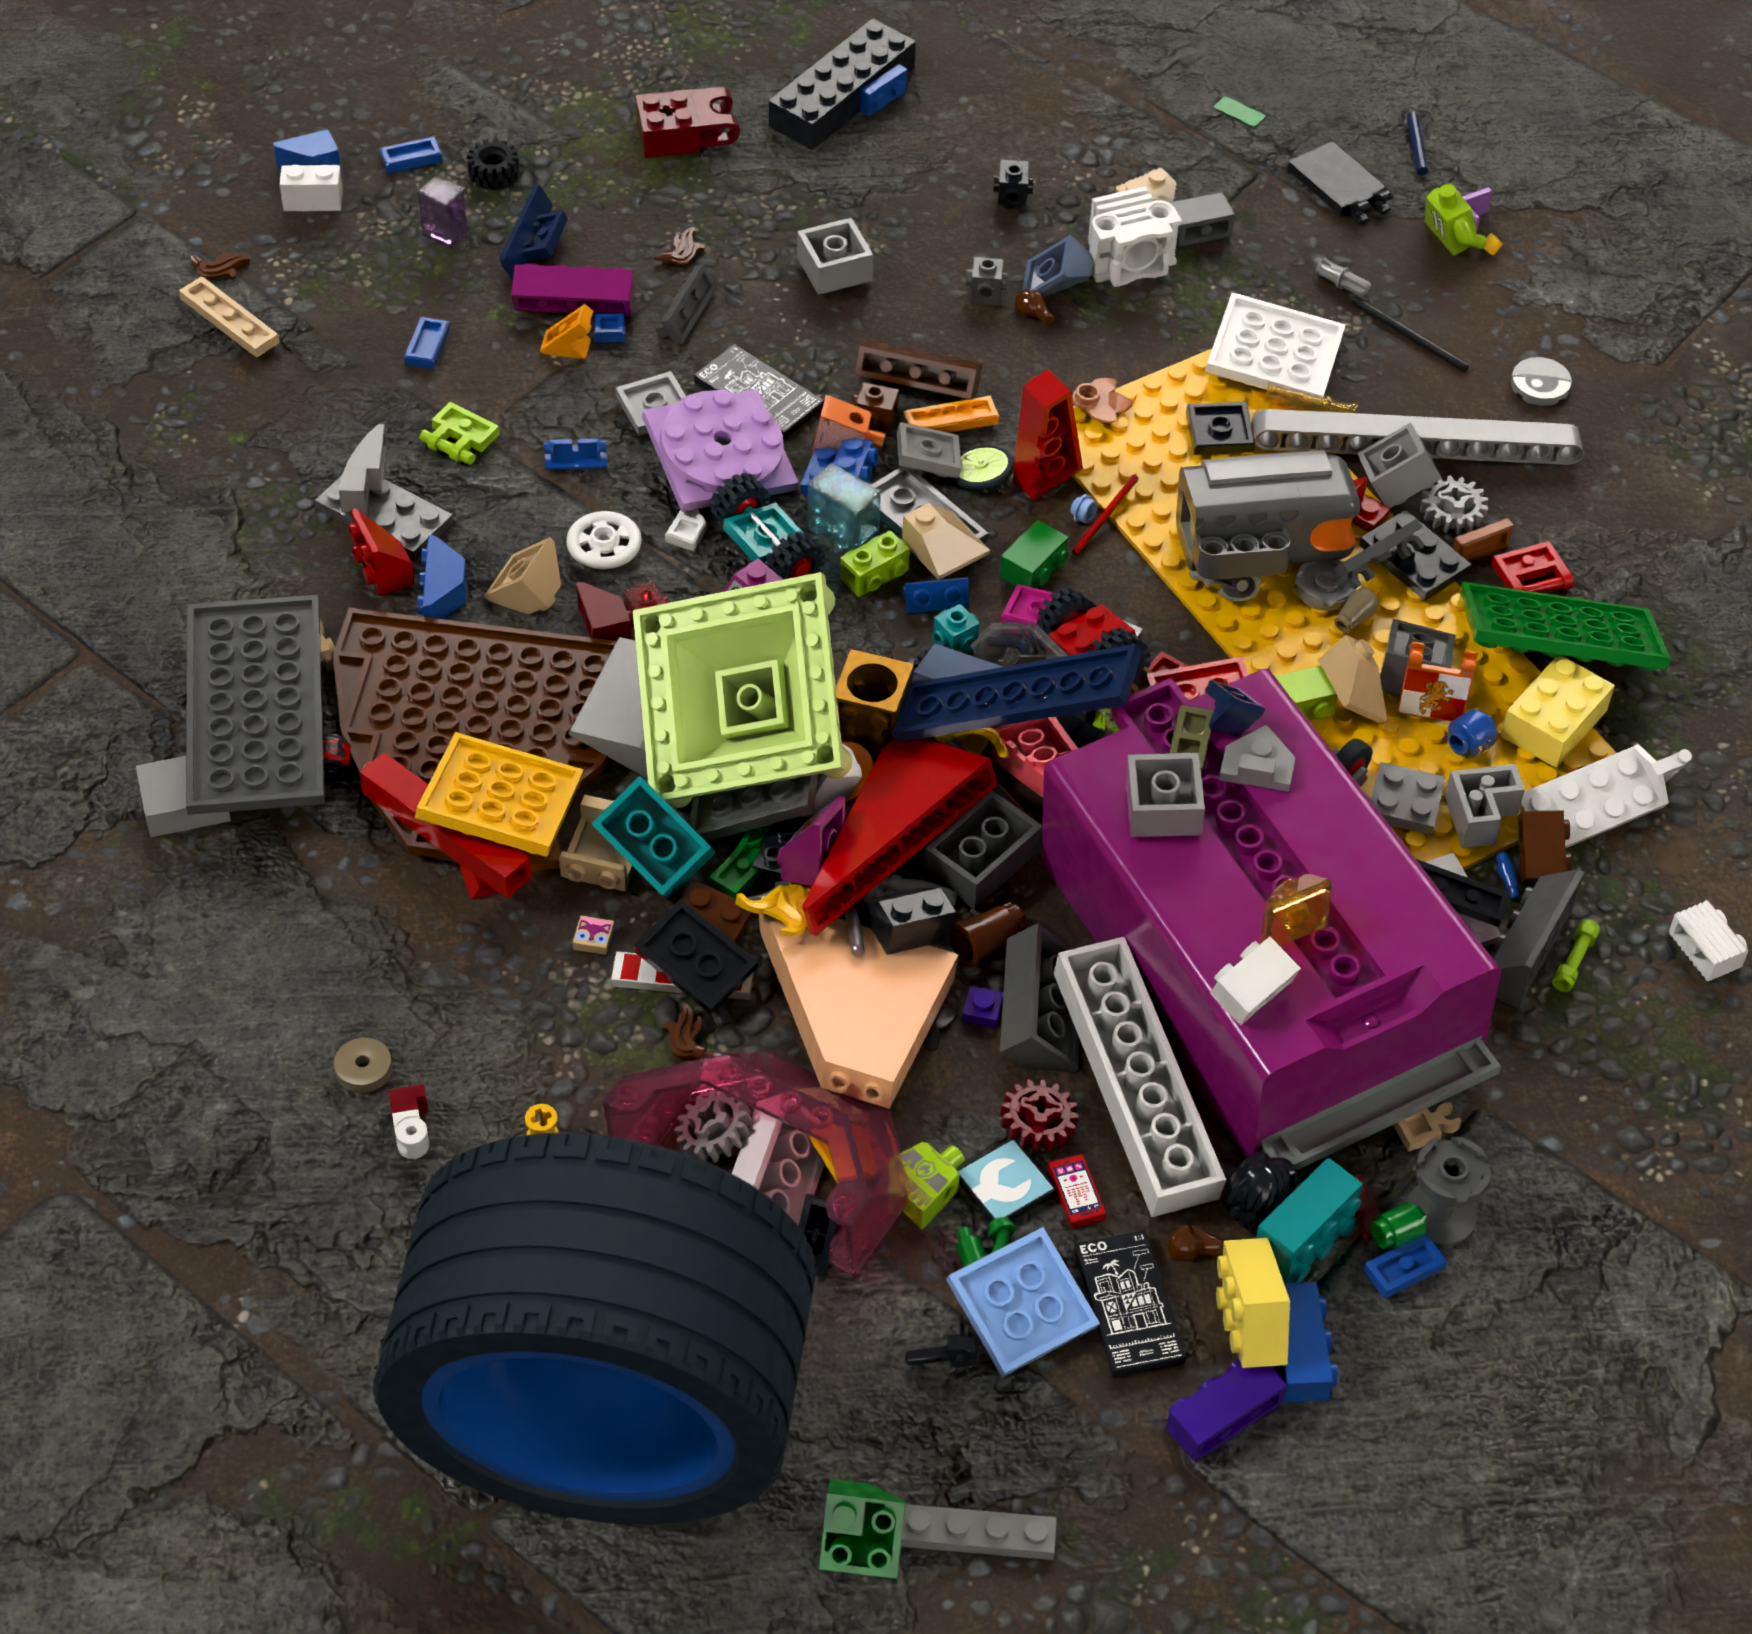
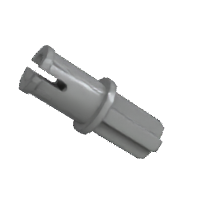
M1323 258L1316 268V275L1333 282L1338 289L1345 288L1364 297L1369 294L1371 283L1353 274L1349 267L1343 268L1327 258Z

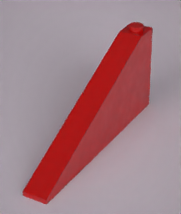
M895 738L882 748L802 905L810 934L818 935L996 788L998 784L991 758L927 738L898 742Z

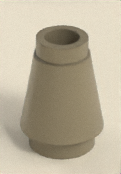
M1364 587L1352 591L1334 620L1336 627L1343 633H1349L1374 615L1379 606L1377 596L1371 590Z

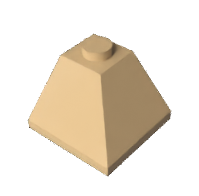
M927 503L903 515L902 539L906 541L910 551L938 580L990 554V549L953 511Z
M549 537L512 554L484 595L487 601L527 615L538 610L545 611L550 608L556 600L554 595L561 586L555 542L552 538Z
M1345 635L1318 661L1344 708L1384 724L1387 721L1379 667L1372 657L1374 651L1365 640H1356Z

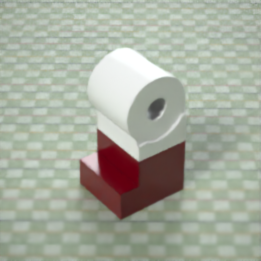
M420 1084L388 1090L399 1153L408 1159L420 1158L429 1149L427 1127L425 1122L419 1117V1114L429 1113L425 1086Z

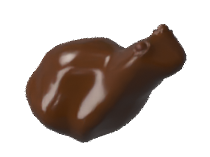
M1027 289L1016 295L1015 309L1028 318L1037 317L1044 325L1055 321L1054 315L1047 308L1040 292Z
M1183 1225L1170 1234L1168 1238V1251L1171 1258L1177 1261H1191L1200 1256H1223V1241L1226 1240L1207 1233L1197 1225Z

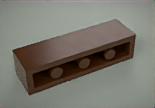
M867 339L859 345L855 375L972 399L978 393L983 363Z

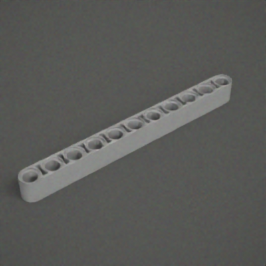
M1263 409L1253 416L1255 444L1263 450L1294 452L1324 450L1326 453L1358 455L1357 453L1411 422L1431 458L1571 465L1580 461L1584 454L1579 429L1571 424Z

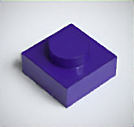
M970 986L962 1022L997 1028L1003 1003V992Z

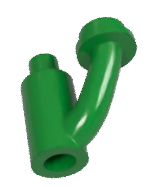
M1008 1217L996 1218L989 1224L990 1239L995 1241L991 1253L1007 1246L1010 1237L1016 1231L1015 1224ZM962 1227L956 1231L959 1241L955 1248L963 1268L986 1256L979 1237L972 1236L969 1227Z

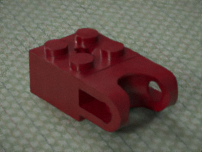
M714 87L635 95L636 122L644 158L698 153L701 147L729 145L736 142L740 136L738 121L733 115L729 114L732 110L733 100L727 88ZM719 99L724 100L720 104H713L715 101ZM725 128L731 129L730 131L725 133L718 130Z

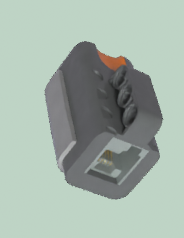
M1324 450L1207 459L1202 460L1200 466L1180 468L1176 507L1177 532L1189 571H1197L1205 579L1216 580L1281 574L1287 570L1288 564L1343 559L1348 557L1355 548L1356 541L1351 524L1354 517L1360 512V498L1348 465L1339 456L1327 455Z

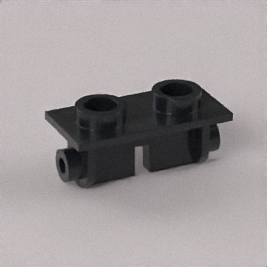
M788 819L773 823L752 865V868L762 870L765 883L775 885V882L781 881V867L777 863L779 850L804 825L803 822Z

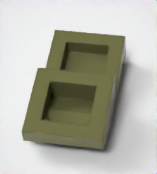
M1180 705L1170 753H1199L1200 769L1203 771L1212 731L1209 728V722L1214 710Z

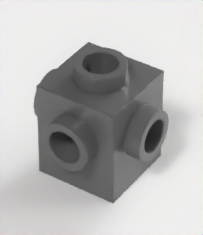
M974 257L973 269H967L966 286L971 287V303L1000 305L1001 289L1007 290L1008 272H1003L1004 259Z

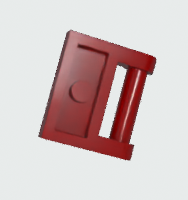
M1550 541L1493 556L1491 565L1506 588L1547 593L1558 589L1566 591L1574 587L1573 576ZM1549 574H1554L1555 578L1525 586L1521 584L1523 581Z

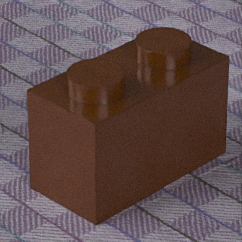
M1564 810L1523 811L1518 815L1520 883H1537L1540 876L1571 871L1572 858L1570 853H1566L1565 840L1570 839V822L1568 819L1564 820Z

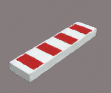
M616 951L611 977L612 987L685 994L636 953ZM754 972L728 998L750 1000Z

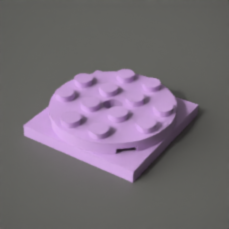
M722 389L702 391L688 395L676 404L643 409L642 419L681 512L710 507V502H713V494L719 493L716 489L719 486L724 487L726 479L729 478L732 481L735 474L739 476L742 473L752 474L768 491L769 495L797 490L799 482L783 448L784 442L781 429L775 418L766 409L758 389L740 393L728 392ZM715 441H725L726 443H728V445H721L720 443Z

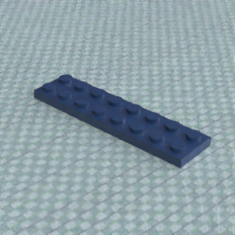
M1136 644L910 683L892 735L898 742L1123 706L1127 704L1142 652Z

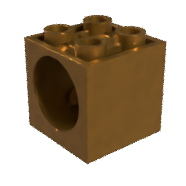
M850 650L836 686L842 742L857 743L862 747L881 752L882 748L895 739L892 732L908 687L912 681L913 663Z

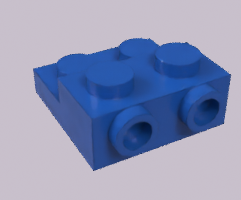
M850 439L843 440L839 450L831 448L815 449L800 484L802 495L862 497L866 485H869L871 482L873 466L876 467L878 465L879 453L878 449L874 448L873 441Z

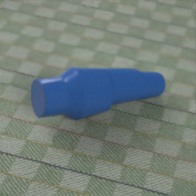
M1499 853L1496 855L1499 876L1510 893V898L1518 900L1520 894L1515 863L1511 861L1509 853Z

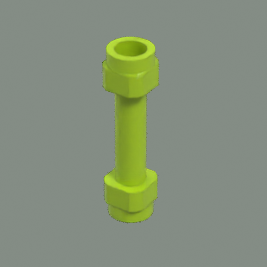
M1585 919L1579 924L1574 936L1575 943L1565 964L1559 965L1552 980V985L1557 990L1569 992L1573 988L1579 974L1577 969L1586 950L1594 945L1600 932V926L1595 921Z

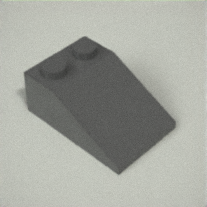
M1393 619L1380 670L1383 691L1393 696L1401 695L1412 642L1425 644L1422 664L1451 668L1456 635Z

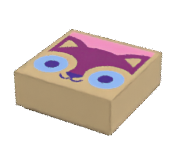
M580 916L572 942L573 950L607 955L615 928L614 921Z

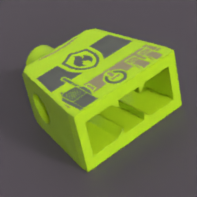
M921 1142L879 1164L876 1167L875 1185L917 1226L923 1229L958 1192L959 1173L956 1169L965 1163V1158L962 1152L954 1145H951L939 1154L928 1143Z

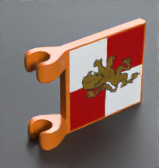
M1412 642L1397 713L1452 722L1465 713L1476 670L1478 653L1465 650L1461 670L1422 664L1425 644Z

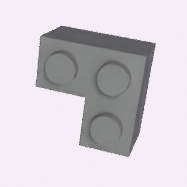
M1516 764L1451 771L1445 799L1462 848L1494 845L1501 817L1518 815L1525 788Z

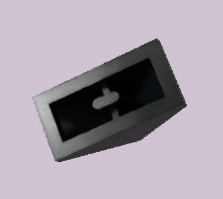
M806 1194L799 1228L806 1236V1241L811 1245L812 1254L815 1257L816 1273L825 1275L843 1234V1203Z

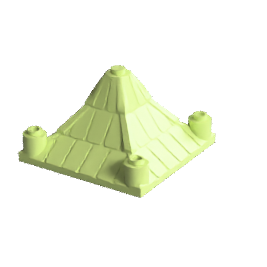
M819 572L633 610L648 784L671 807H684L694 796L708 795L821 773L831 779H839L850 771L852 757L850 752L842 746L828 620V614L835 606V596L830 588L826 586V579L823 573Z

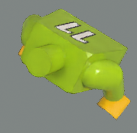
M1445 184L1440 188H1435L1425 198V223L1453 256L1470 247L1476 249L1484 248L1488 253L1494 255L1503 246L1504 243L1498 240L1492 233L1487 238L1484 235L1477 234L1472 209L1454 185Z

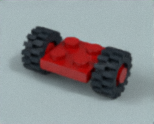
M1065 588L1060 589V595L1056 592L1052 593L1051 597L1053 600L1050 602L1045 599L1043 604L1046 608L1045 610L1039 608L1038 614L1042 618L1037 619V624L1040 626L1038 628L1039 632L1050 642L1051 646L1063 656L1136 644L1141 650L1142 655L1133 683L1136 686L1141 683L1138 678L1140 675L1143 677L1147 675L1148 672L1144 670V667H1150L1151 661L1147 658L1151 657V654L1147 650V645L1137 638L1132 627L1103 604L1096 606L1085 595L1073 588H1069V591Z

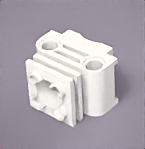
M1146 186L1092 198L1088 244L1090 245L1089 252L1093 257L1091 275L1096 283L1110 280L1114 287H1118L1141 278L1168 275L1169 266L1177 263L1175 249L1178 226L1182 224V220L1170 203L1165 201L1152 202L1153 197L1151 194H1148Z

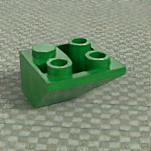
M831 1479L826 1497L819 1569L897 1579L906 1500L869 1483Z

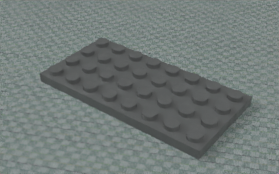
M306 595L187 604V814L325 804L319 596Z

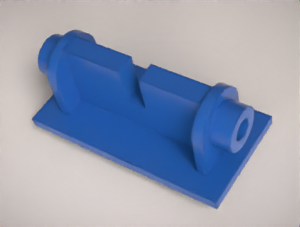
M600 437L578 439V445H572V439H550V442H544L545 470L607 468L606 440H600Z
M968 577L905 583V586H903V597L906 599V613L949 610L959 604L964 608H969Z

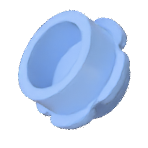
M1084 494L1081 498L1077 497L1071 506V514L1075 516L1074 522L1079 523L1081 521L1089 524L1097 513L1098 503L1087 494Z

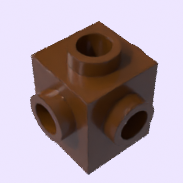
M863 383L860 394H854L852 405L865 409L872 414L868 428L891 432L898 413L899 389Z

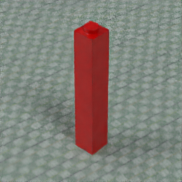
M382 753L374 761L368 762L360 771L363 794L507 899L532 879L530 857L519 849L416 819V808L428 784L386 753Z

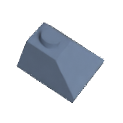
M1069 235L1027 260L1022 291L1031 289L1040 292L1042 297L1069 289L1077 283H1083L1091 275L1093 263L1091 253L1072 235Z

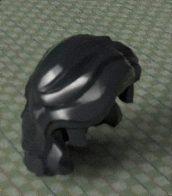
M1265 1152L1253 1153L1243 1160L1232 1174L1225 1189L1226 1193L1223 1199L1225 1207L1229 1211L1228 1216L1235 1221L1239 1219V1225L1242 1228L1247 1227V1231L1257 1234L1258 1226L1296 1189L1298 1174L1292 1162L1286 1158H1270Z

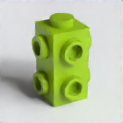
M891 530L876 536L868 543L855 550H850L840 557V579L858 597L870 591H875L884 583L902 576L909 570L910 548L905 540L899 539Z

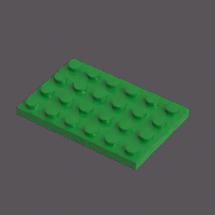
M1462 582L1460 597L1474 642L1483 647L1496 648L1498 645L1510 647L1513 651L1527 653L1529 650L1542 652L1549 657L1566 655L1573 656L1575 659L1583 662H1592L1594 659L1606 661L1608 664L1617 667L1629 664L1638 666L1646 671L1668 670L1671 657L1648 608Z

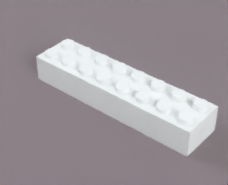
M1125 937L1059 952L1054 970L1055 979L1151 1217L1220 1199L1226 1178Z

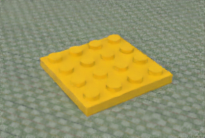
M455 732L416 808L415 818L432 825L443 826L460 831L463 834L474 835L494 841L497 844L508 845L525 850L531 854L547 857L580 785L584 769Z

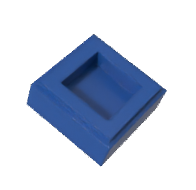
M595 314V342H625V315Z

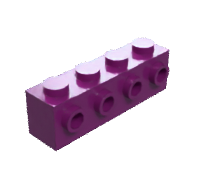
M533 263L525 265L515 264L511 297L514 311L572 313L585 304L593 310V314H624L625 316H632L635 283L633 271L619 267L601 269L593 266L580 268L567 267L565 265L538 266Z

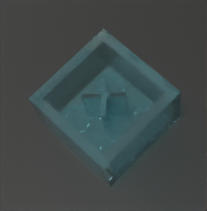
M830 463L808 483L807 527L814 533L834 542L842 549L847 551L855 550L879 535L881 491L835 464Z

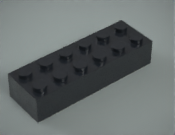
M872 18L769 100V127L810 150L815 149L860 112L862 88L899 64L907 69V73L915 67L916 40Z

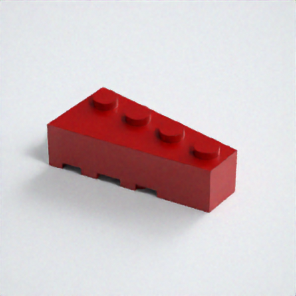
M1049 369L1039 376L1033 377L1023 386L1012 480L1034 502L1083 469L1071 391Z

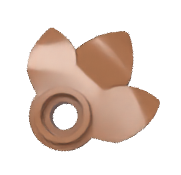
M1098 378L1092 383L1080 384L1072 395L1073 404L1077 408L1087 411L1091 418L1102 423L1116 422V415L1126 412L1133 405L1132 400L1115 392L1116 379Z

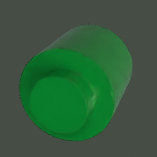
M1406 1202L1378 1215L1376 1220L1370 1224V1231L1374 1241L1380 1248L1386 1249L1389 1247L1390 1249H1395L1423 1236L1426 1233L1428 1220L1420 1206H1416L1412 1202Z

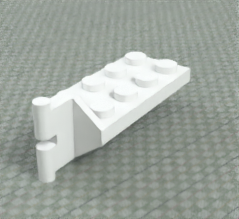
M1638 744L1525 791L1519 810L1521 813L1523 811L1564 810V820L1568 819L1570 822V839L1565 840V846L1568 848L1665 807L1669 803L1665 782L1669 781L1691 760L1692 755L1689 750L1683 749L1676 754L1656 761Z

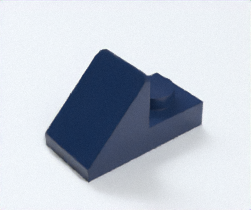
M1214 680L1209 681L1205 693L1216 700L1214 703L1216 707L1209 722V728L1232 736L1241 735L1264 714L1266 709L1241 689Z

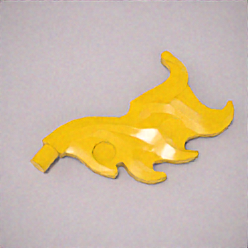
M789 882V885H779L763 899L756 901L749 900L744 894L738 893L735 904L749 912L767 914L783 922L786 927L781 928V935L798 936L803 934L808 927L802 905L812 886Z

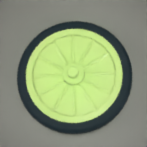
M992 445L973 447L960 454L962 469L958 478H951L957 485L966 489H988L999 485L1011 475L1014 468V460L1011 454L1001 447Z

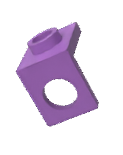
M1489 187L1463 196L1472 209L1476 232L1480 221L1479 215L1487 213L1492 196V190Z

